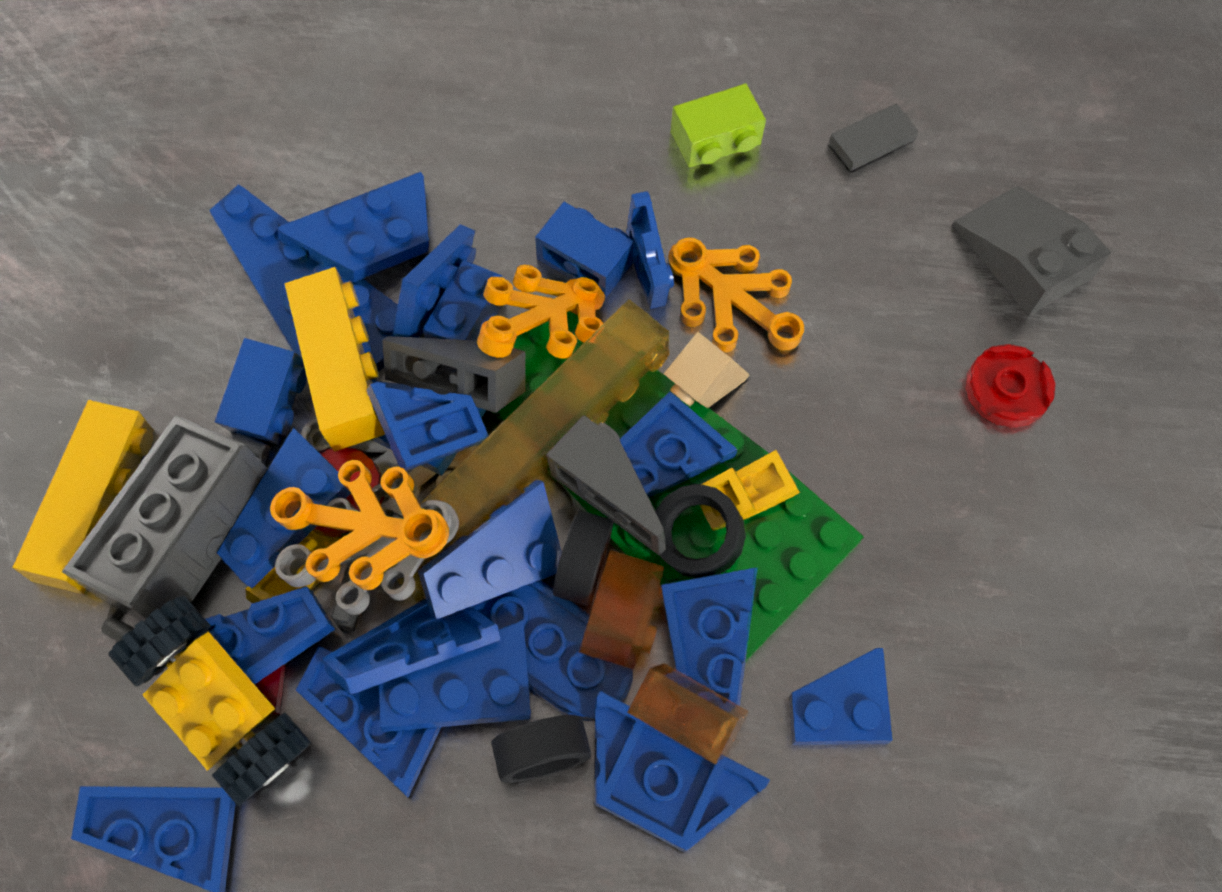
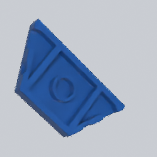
M418 172L277 227L279 240L287 246L293 242L308 250L309 258L323 266L336 267L340 275L353 282L429 251L424 175Z
M600 691L595 699L594 805L685 852L703 839L717 825L734 814L738 808L768 786L770 779Z

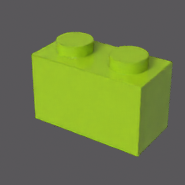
M745 83L673 106L670 132L688 167L691 168L700 164H711L721 157L736 152H747L761 145L766 118L748 85Z

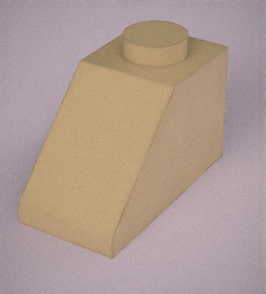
M699 332L695 334L664 373L675 383L670 389L672 393L690 407L697 401L706 408H709L741 385L750 376L732 358Z

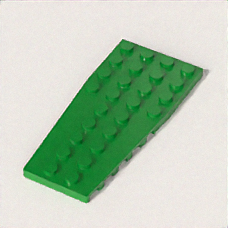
M569 311L567 312L568 331L575 335V329L579 322L578 315ZM548 321L517 336L513 348L525 351V392L498 412L492 413L498 420L502 419L515 433L517 441L526 451L529 449L544 465V471L554 482H557L558 480L551 475L546 454L583 415L597 425L600 422L607 424L621 438L670 392L675 383L606 331H603L599 342L596 344H587L577 338L572 355L565 359L557 358L550 354L546 348L550 337ZM695 401L691 407L687 406L737 448L736 456L649 498L656 511L664 498L680 487L703 484L730 468L738 471L769 453L710 408H706ZM790 471L789 473L800 493L763 512L744 519L746 539L742 553L732 567L723 572L729 573L758 568L745 664L864 538L859 531ZM559 482L572 496V502L580 510L606 517ZM700 505L691 506L681 512L672 527V540L675 547L685 557L693 559L707 558L716 553L724 543L726 536V527L715 531L711 529ZM615 522L613 523L609 543L637 574L662 597L661 585L696 579L681 575L658 554Z

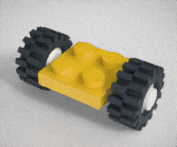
M180 595L173 601L166 602L161 609L157 608L151 612L144 621L138 622L133 630L128 631L121 637L122 640L115 643L108 655L134 686H140L142 683L148 682L154 675L157 676L166 667L168 668L142 695L207 771L220 762L234 747L239 749L212 774V777L239 807L261 787L267 786L289 766L288 764L312 742L286 712L255 735L252 730L275 708L208 632V629L211 627L210 624L184 595L182 597Z

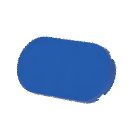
M543 581L533 582L471 606L496 623L498 630L524 620L529 691L562 715L581 716L583 721L595 720V699L600 691L621 702H624L627 698L633 682V662L626 643L618 634L573 602L555 597L553 595V588Z

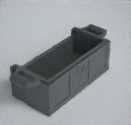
M175 415L62 571L66 576L111 605L107 619L101 628L104 635L119 642L124 634L134 629V627L118 620L122 612L144 621L151 612L157 608L161 609L166 602L173 601L180 595L181 597L184 595L190 602L193 601L221 559L217 554L219 548L268 470L265 464L271 452L269 445L241 433L236 434L231 439Z

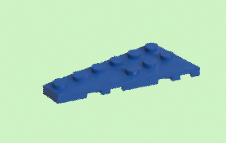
M238 184L209 211L291 350L302 358L284 283L333 267L323 266L309 258L308 250L293 242L289 246L281 243L277 227L289 222ZM340 275V277H341V279H342V281H343L344 283H345V282H348V281H351V280H349V279L343 277L342 275ZM365 279L356 282L351 281L359 301V306L353 308L355 317L361 316L369 338L368 342L362 343L364 352L372 354L379 373L384 368L382 339L393 336L398 304Z

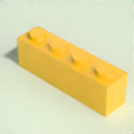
M336 267L284 283L320 432L334 452L385 435L366 391L369 385L373 383L372 379L378 378L379 374L372 354L364 352L362 343L368 342L369 338L361 316L355 317L353 308L359 306V301L352 282L344 283Z
M92 400L87 401L12 567L14 570L31 582L84 595L86 589L66 576L62 571L135 472L142 457L147 455L152 447L154 429L139 411Z

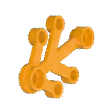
M683 238L670 249L668 264L676 275L682 277L684 302L681 305L680 320L684 325L697 327L705 319L706 306L699 296V279H701L712 288L716 327L713 331L712 343L724 353L732 351L736 347L738 340V330L733 326L731 303L768 331L769 341L777 349L791 350L800 344L804 333V323L799 316L791 312L775 315L745 292L766 291L774 298H783L789 293L792 284V277L787 271L776 269L770 273L749 274L757 269L760 259V253L754 246L743 245L738 249L707 250L705 245L698 239ZM743 256H748L752 258L753 261L747 263L742 261L740 258ZM685 258H691V259H693L695 262H693V263H688V262L683 261V259H685ZM734 265L737 271L744 274L723 275L714 267ZM772 281H782L785 286L777 287L773 285ZM688 309H696L700 314L690 316L686 311ZM787 332L792 338H783L778 333ZM720 334H727L732 340L724 342L718 336Z
M520 265L516 269L513 285L520 291L513 290L512 284L502 277H490L487 280L483 293L484 298L489 303L498 306L511 305L530 310L510 319L503 316H492L482 324L477 338V345L482 352L489 356L497 358L507 357L511 354L518 335L549 321L550 337L546 345L548 352L557 358H569L574 351L577 338L587 344L599 342L605 326L596 317L595 311L600 309L604 303V292L595 281L585 277L571 279L566 283L541 278V272L531 265ZM537 291L557 297L553 299L530 293ZM569 311L578 315L579 322L575 329V335L568 331L567 312Z
M350 460L344 463L339 470L338 478L352 493L361 512L314 504L310 497L295 487L285 488L278 492L270 506L272 517L289 530L303 529L309 524L352 531L329 547L316 549L308 556L306 570L321 582H328L334 579L340 571V563L379 538L396 539L373 556L360 557L351 564L349 577L353 583L363 590H372L378 587L383 580L384 571L409 555L417 558L434 556L442 550L449 537L447 521L437 511L422 509L413 493L414 480L402 467H392L386 470L381 477V487L391 498L396 500L404 519L386 516L370 486L372 480L371 472L358 460ZM361 471L360 476L355 481L350 482L352 474ZM403 478L402 484L392 489L394 481ZM298 508H300V510L298 511V513L293 516V513H294ZM432 529L430 535L420 541L421 534L426 530ZM329 559L326 568L318 571L319 564L323 560ZM372 567L370 576L361 580L362 572L366 568Z

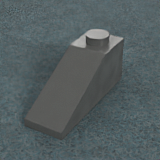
M390 336L382 339L385 380L408 385L412 388L433 390L441 395L448 393L471 395L476 407L495 413L525 392V351L513 348L509 356L497 358L482 352L476 340Z
M583 415L546 454L551 475L660 556L666 549L664 528L620 442L618 434L607 424L600 422L597 425Z

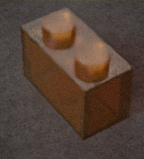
M609 551L579 653L630 669L635 668L641 652L650 654L657 632V626L649 624L652 612L660 614L664 604L660 585L664 566L616 551Z
M663 663L649 669L627 713L710 762L717 764L728 754L749 711Z

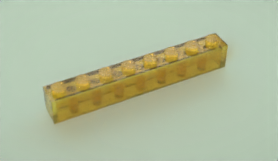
M628 299L421 502L436 500L448 503L458 515L459 527L453 539L445 544L442 550L434 556L424 558L412 576L415 580V589L410 597L416 603L425 596L418 570L463 535H470L490 519L489 515L502 505L507 506L524 493L523 489L537 479L544 482L546 479L544 475L550 470L546 454L583 415L597 425L600 422L605 423L609 415L608 411L619 400L622 403L627 401L637 390L639 380L649 370L655 372L665 363L670 353L669 330ZM399 578L395 582L401 587L404 583V578Z

